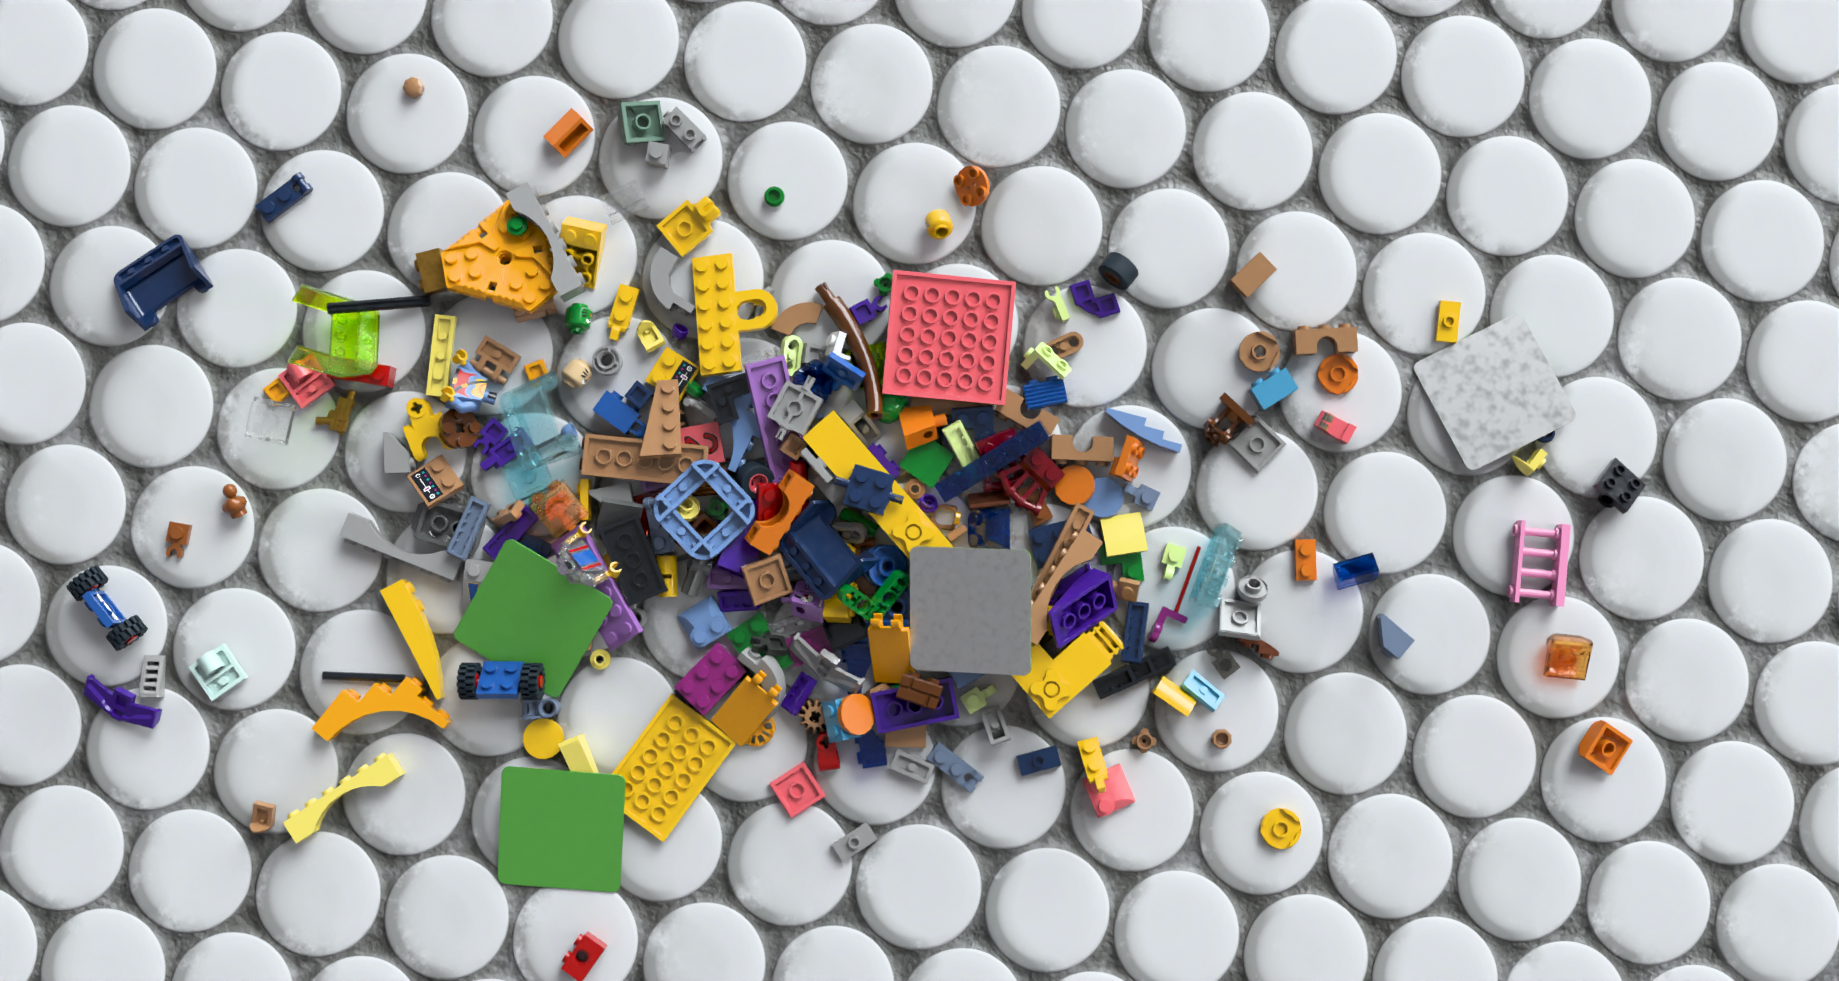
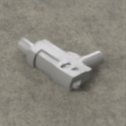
M690 394L683 400L685 406L695 409L713 421L717 420L713 406L705 402L706 400L701 397L696 398Z

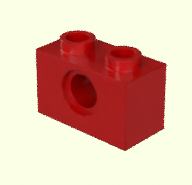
M588 931L584 936L582 934L578 936L574 942L576 947L573 952L568 951L562 959L564 965L561 969L577 981L585 979L608 946ZM578 952H586L587 960L579 959Z

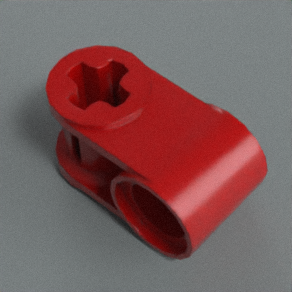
M827 730L820 732L816 743L819 771L840 769L836 742L825 745L821 741H823V737L828 739Z

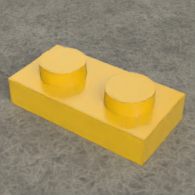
M580 479V483L577 484V496H580V504H577V516H580V520H591V495H589L588 491L592 490L591 479Z

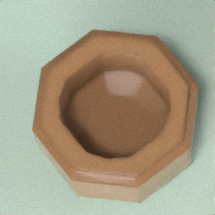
M411 77L405 80L403 85L407 96L416 99L423 95L425 88L420 79Z
M1216 729L1211 735L1212 744L1218 749L1227 748L1232 743L1231 734L1226 729Z

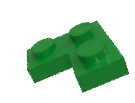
M1105 544L1100 546L1099 557L1101 566L1121 563L1122 576L1124 578L1145 581L1141 552L1107 557Z

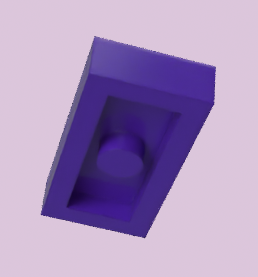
M872 443L867 448L887 472L895 476V479L900 475L898 472L900 467L893 459L889 462L884 456L887 452L880 444L876 446Z

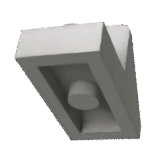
M999 705L980 711L992 747L1011 740Z

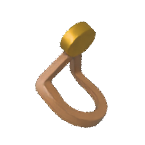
M938 505L937 510L945 508L954 511V520L952 525L938 524L935 520V511L930 514L932 523L937 528L953 531L955 526L959 525L961 512H958V508L955 505Z

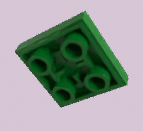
M934 440L909 449L899 466L932 489L955 455Z

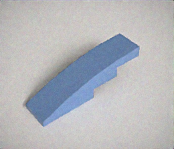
M1111 408L1105 409L1104 413L1136 437L1159 448L1180 453L1182 444L1162 439L1164 431L1145 426V417Z

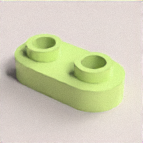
M795 335L786 336L781 342L780 355H785L786 364H789V376L796 375L801 366L803 343ZM789 343L792 344V348H791V349H789V347H788Z

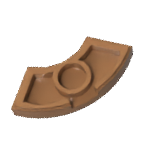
M804 302L793 305L776 318L771 330L791 336L793 331L800 325L808 323L817 324L823 304Z

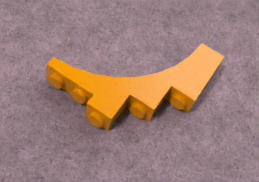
M409 676L402 681L393 693L391 692L392 688L384 682L382 684L380 682L374 683L362 699H360L361 695L354 689L342 690L311 729L326 741H331L344 728L357 719L381 711L413 713L431 720L443 729L448 728L453 721L449 718L450 714L442 708L439 710L433 705L435 702L426 695L422 696L426 690L422 686L424 684L423 681L416 676Z

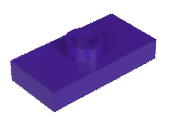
M748 589L717 592L721 612L752 611L760 608V605L753 606Z
M801 671L785 696L781 707L796 716L818 681Z

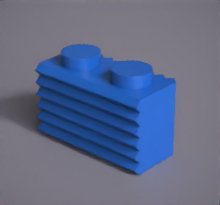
M1058 375L1046 377V381L1038 383V379L1026 381V385L1022 386L1027 411L1066 404L1068 402L1064 380L1058 379Z

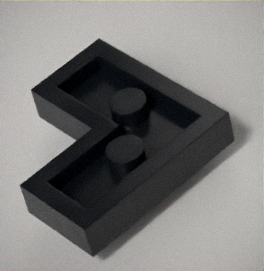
M745 372L706 386L719 425L739 419L733 399L750 393Z

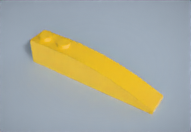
M401 579L380 592L437 700L445 697L443 673L434 635L424 613L425 607L420 599L417 600L414 594L416 590L412 582H408L407 579Z

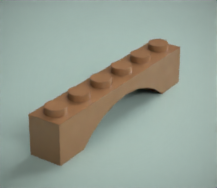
M1083 528L1078 532L1074 531L1068 539L1070 542L1067 549L1063 548L1057 556L1059 559L1057 565L1050 567L1046 573L1048 576L1046 582L1039 584L1035 590V593H1037L1035 599H1031L1032 647L1037 646L1048 629V603L1058 581L1071 568L1092 560L1103 543Z

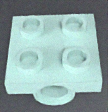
M222 644L215 650L204 654L196 663L189 667L211 701H215L248 678L226 644Z

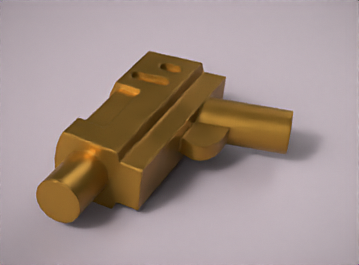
M349 389L346 398L339 396L335 411L330 410L327 417H316V425H330L328 430L337 431L340 435L347 432L353 407L356 405L354 399L357 392Z

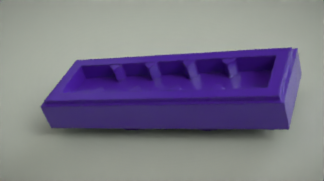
M526 504L521 511L522 515L515 522L510 521L506 523L482 548L494 560L507 540L513 539L518 542L540 519Z

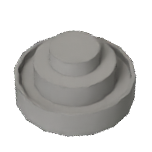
M1257 576L1243 577L1239 581L1237 588L1241 598L1255 603L1263 601L1269 590L1267 583Z

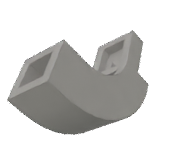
M660 247L650 269V281L654 294L669 311L672 312L674 307L678 306L676 308L677 311L685 316L688 313L693 316L696 312V307L676 295L671 287V276L680 259Z
M748 646L740 653L737 659L756 674L762 670L767 675L761 682L762 688L767 693L775 684L782 688L780 693L774 698L778 705L767 716L766 719L769 720L777 712L784 700L786 693L785 676L779 663L772 655L762 657L759 652H752V648Z

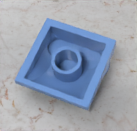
M713 595L708 596L677 615L697 651L733 630L724 613L720 611Z

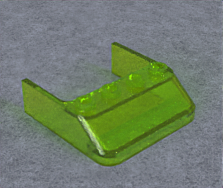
M301 284L292 298L293 302L327 312V303L355 301ZM379 311L330 314L329 354L297 345L288 358V363L340 378L373 373L378 366Z

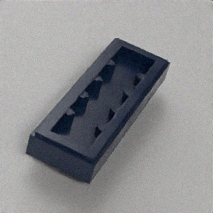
M1128 602L1121 662L1142 665L1149 603Z

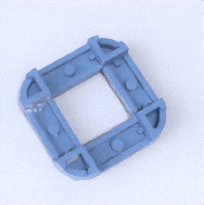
M704 459L693 462L661 494L659 493L654 503V514L657 521L690 556L705 561L716 557L752 523L755 507L750 496L744 492L717 462ZM704 482H707L734 511L703 539L675 509Z

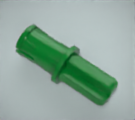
M844 508L839 515L846 522L861 523L872 537L875 536L879 525L864 518V515L860 516L848 508Z

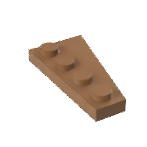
M678 379L657 380L640 459L682 457Z

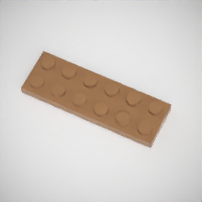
M585 433L581 475L672 484L693 462L704 459L708 460L709 446L681 443L682 457L640 459L644 439Z

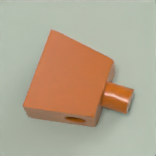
M929 405L906 407L899 414L907 450L936 440L938 438L936 428L948 425L945 413L933 416L931 406Z

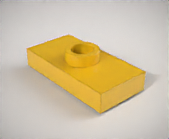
M1439 301L1435 341L1457 343L1461 302Z

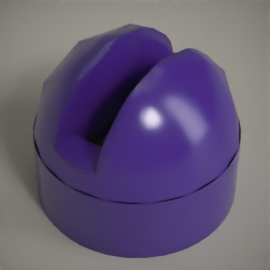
M675 323L671 329V336L673 339L676 337L678 338L677 341H681L686 338L689 330L684 325Z

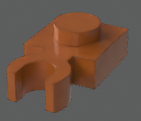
M169 522L166 542H171V546L167 548L166 556L172 557V552L177 550V558H183L184 550L182 545H189L192 525Z

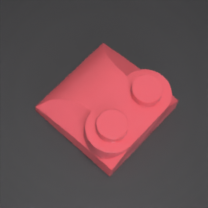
M1120 764L1107 768L1108 780H1104L1106 792L1098 794L1096 784H1090L1087 777L1082 779L1098 818L1107 816L1118 809L1136 802Z

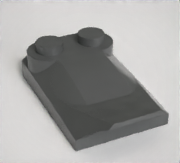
M424 502L418 504L411 526L415 532L414 537L448 547L465 509L441 502L429 510ZM485 520L469 554L474 555L480 544L485 528Z

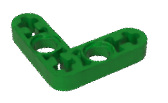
M902 570L893 571L871 599L853 586L845 584L837 591V598L844 605L870 622L871 619H874L873 611L875 613H882L883 617L908 586L909 576ZM890 592L889 598L887 600H882L883 596L886 593ZM847 593H849V594H851L853 597H852V599H850L849 597H847V596H845V595H846ZM865 600L863 606L857 608L858 602Z

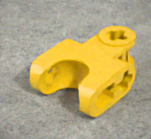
M412 398L409 400L406 410L411 424L403 426V430L414 458L418 462L427 458L426 442L431 437H437L445 449L451 450L452 448L445 445L439 436L440 426H438V422L444 413L441 411L434 414L429 402L425 399ZM418 405H422L420 412L415 411Z

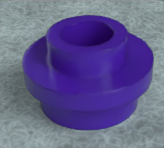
M931 494L923 495L917 503L924 513H933L938 507L937 499Z

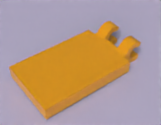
M874 613V619L870 620L871 625L867 629L874 682L900 683L903 673L915 672V669L910 664V628L903 627L902 614H894V620L891 619V626H883L882 613Z
M762 670L752 679L747 676L711 719L715 725L740 747L747 742L778 705L774 698L780 693L782 688L775 684L768 693L761 688L759 684L767 676Z

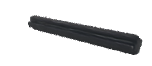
M429 295L327 303V313L342 314L429 307L431 305V298Z

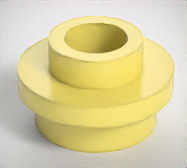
M604 649L595 650L590 656L591 665L598 670L607 668L611 662L610 654ZM599 655L604 658L602 663L597 662Z

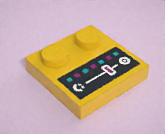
M666 346L645 381L656 388L657 380L678 379L680 403L687 393L685 390L687 387L686 383L688 381L693 382L700 372V367Z

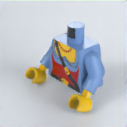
M460 349L456 351L452 361L455 364L460 363L461 365L457 366L451 387L446 386L441 390L443 394L440 396L442 402H446V408L455 409L459 413L479 412L482 402L495 404L497 393L486 390L488 379L479 374L468 360L465 361L467 353L465 350Z

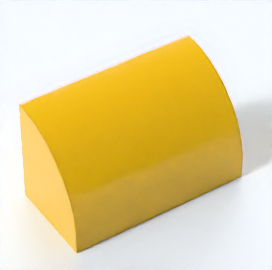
M1163 675L1151 691L1187 717L1197 701Z

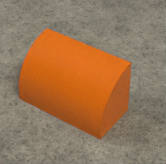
M571 108L543 137L566 158L593 131V128Z

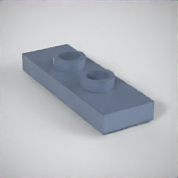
M474 496L470 497L446 553L463 561L467 560L491 504Z

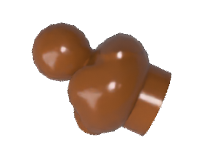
M225 485L222 492L229 499L222 505V510L230 514L232 519L245 515L247 513L245 508L247 504L246 498L236 495L237 488L235 485Z

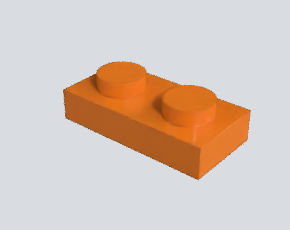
M1316 539L1294 540L1295 581L1317 580Z

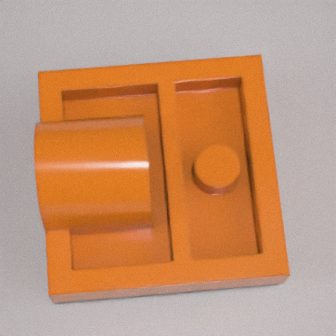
M1127 435L1120 457L1114 456L1109 475L1132 483L1133 478L1135 479L1138 475L1139 467L1137 466L1139 460L1145 454V444L1135 437Z

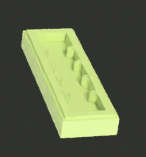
M958 420L943 428L942 431L970 483L982 477L984 466L961 421Z

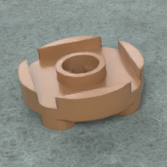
M1264 331L1253 332L1247 335L1239 345V360L1250 371L1265 372L1274 367L1279 360V345L1276 338L1270 333ZM1262 347V352L1265 353L1264 356H1255L1256 352H1254V349Z

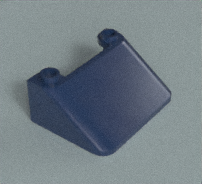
M181 235L170 237L121 269L114 277V284L125 313L144 331L158 324L159 318L156 314L158 310L193 287L200 293H206L213 287L211 279Z
M813 500L791 524L789 531L782 536L779 541V549L820 599L827 600L835 596L841 586L845 584L850 585L873 568L879 559L874 553L869 551L863 552L857 557L830 524L837 517L836 508L830 500Z

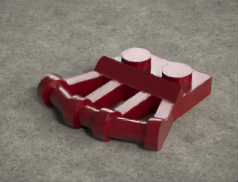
M1013 427L975 442L984 466V492L1004 490L1001 482H990V467L992 465L995 466L997 473L1003 471L1000 462L1007 459L1011 468L1016 465L1014 456L1018 455L1021 460L1025 457ZM1018 470L1012 472L1013 478L1008 479L1010 485L1012 486L1024 472L1022 471L1020 474Z
M1037 446L1017 465L995 474L1005 491L1004 494L1007 497L1010 496L1015 501L1014 504L1017 507L1033 512L1032 515L1035 516L1039 515L1047 493L1065 475ZM1021 469L1024 473L1011 486L1006 475ZM1029 477L1034 484L1020 496L1015 490ZM1038 487L1041 489L1036 505L1026 501Z

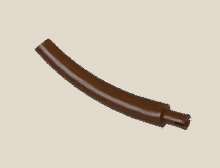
M823 282L815 288V291L826 304L823 308L838 329L847 334L845 340L853 354L857 367L866 373L862 381L866 400V415L871 419H881L883 417L882 390L878 370L870 347L857 321L841 297H835L826 282Z

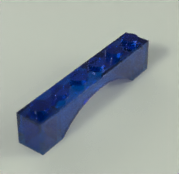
M1038 419L984 455L938 481L934 486L946 503L1050 439L1051 435L1041 419Z
M869 642L852 644L845 647V650H841L843 663L847 662L848 670L846 672L860 679L862 677L865 678L867 670L872 663ZM863 685L857 694H862ZM872 728L865 734H861V737L854 738L855 744H859L860 752H857L858 764H862L863 769L888 764L885 743L875 734Z

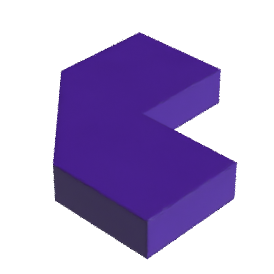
M1089 279L1069 285L1075 306L1102 319L1121 312L1115 293L1098 298L1094 297Z

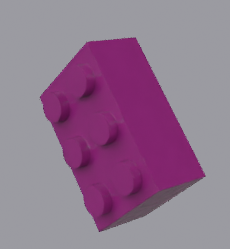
M717 642L674 688L704 716L747 673L748 669L724 645Z

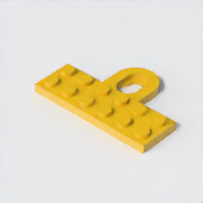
M732 253L692 258L701 376L710 377L742 373L740 333L760 331L770 327L778 315L777 303L769 292L762 289L736 292ZM744 303H753L763 307V313L754 319L743 320L738 316V310Z

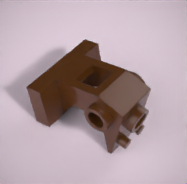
M1226 393L1219 398L1226 406L1216 419L1211 417L1203 425L1205 427L1203 435L1206 441L1214 444L1216 447H1219L1221 444L1226 445L1233 437L1231 434L1243 422L1250 429L1256 424L1255 419ZM1226 417L1233 424L1224 432L1218 425Z

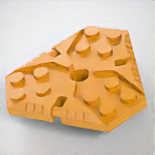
M507 200L488 217L484 218L483 221L479 222L476 229L469 230L462 238H459L440 253L448 291L483 301L490 298L494 304L532 314L558 293L551 281L553 254L550 251L551 245L546 234L537 226L527 221L528 228L525 234L522 236L511 235L507 230V222L512 217L518 215L510 201ZM483 233H485L486 236H484L483 238H481L480 235H482ZM510 261L509 264L503 265V263ZM492 286L496 287L495 291L490 290Z

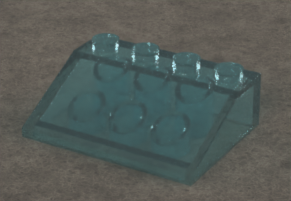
M1227 523L1215 525L1188 601L1214 610L1215 606H1219L1222 595L1219 594L1221 588H1225L1229 579L1227 572L1229 568L1232 569L1236 557L1233 555L1235 550L1239 549L1242 544L1243 538L1240 537L1242 532Z

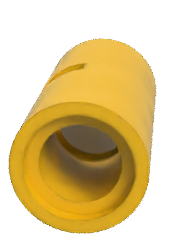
M677 555L656 556L657 563L668 588V591L659 594L658 597L678 596Z

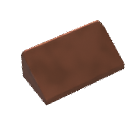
M1004 490L968 494L969 509L1009 505L1011 503L1010 496L1007 497L1004 494Z

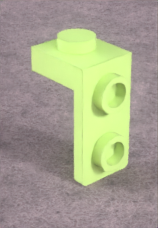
M1043 342L1035 350L1031 347L1023 355L1026 359L1021 363L1027 370L1039 358L1061 379H1064L1071 371L1067 362L1059 358L1052 348Z

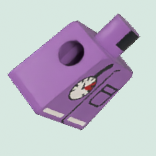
M798 581L793 593L781 597L782 603L791 604L793 616L819 623L824 622V600L820 599L811 587L806 585L805 581Z

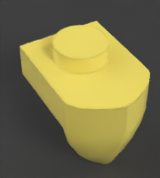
M644 320L639 323L636 333L647 353L666 344L653 322Z
M1537 449L1526 462L1512 455V459L1517 468L1528 477L1536 468L1540 469L1546 462L1544 458L1548 453L1543 449Z

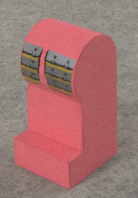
M1325 411L1320 412L1313 424L1314 427L1342 444L1349 442L1357 428Z

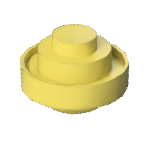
M690 495L675 510L687 522H690L698 516L700 505L698 500Z

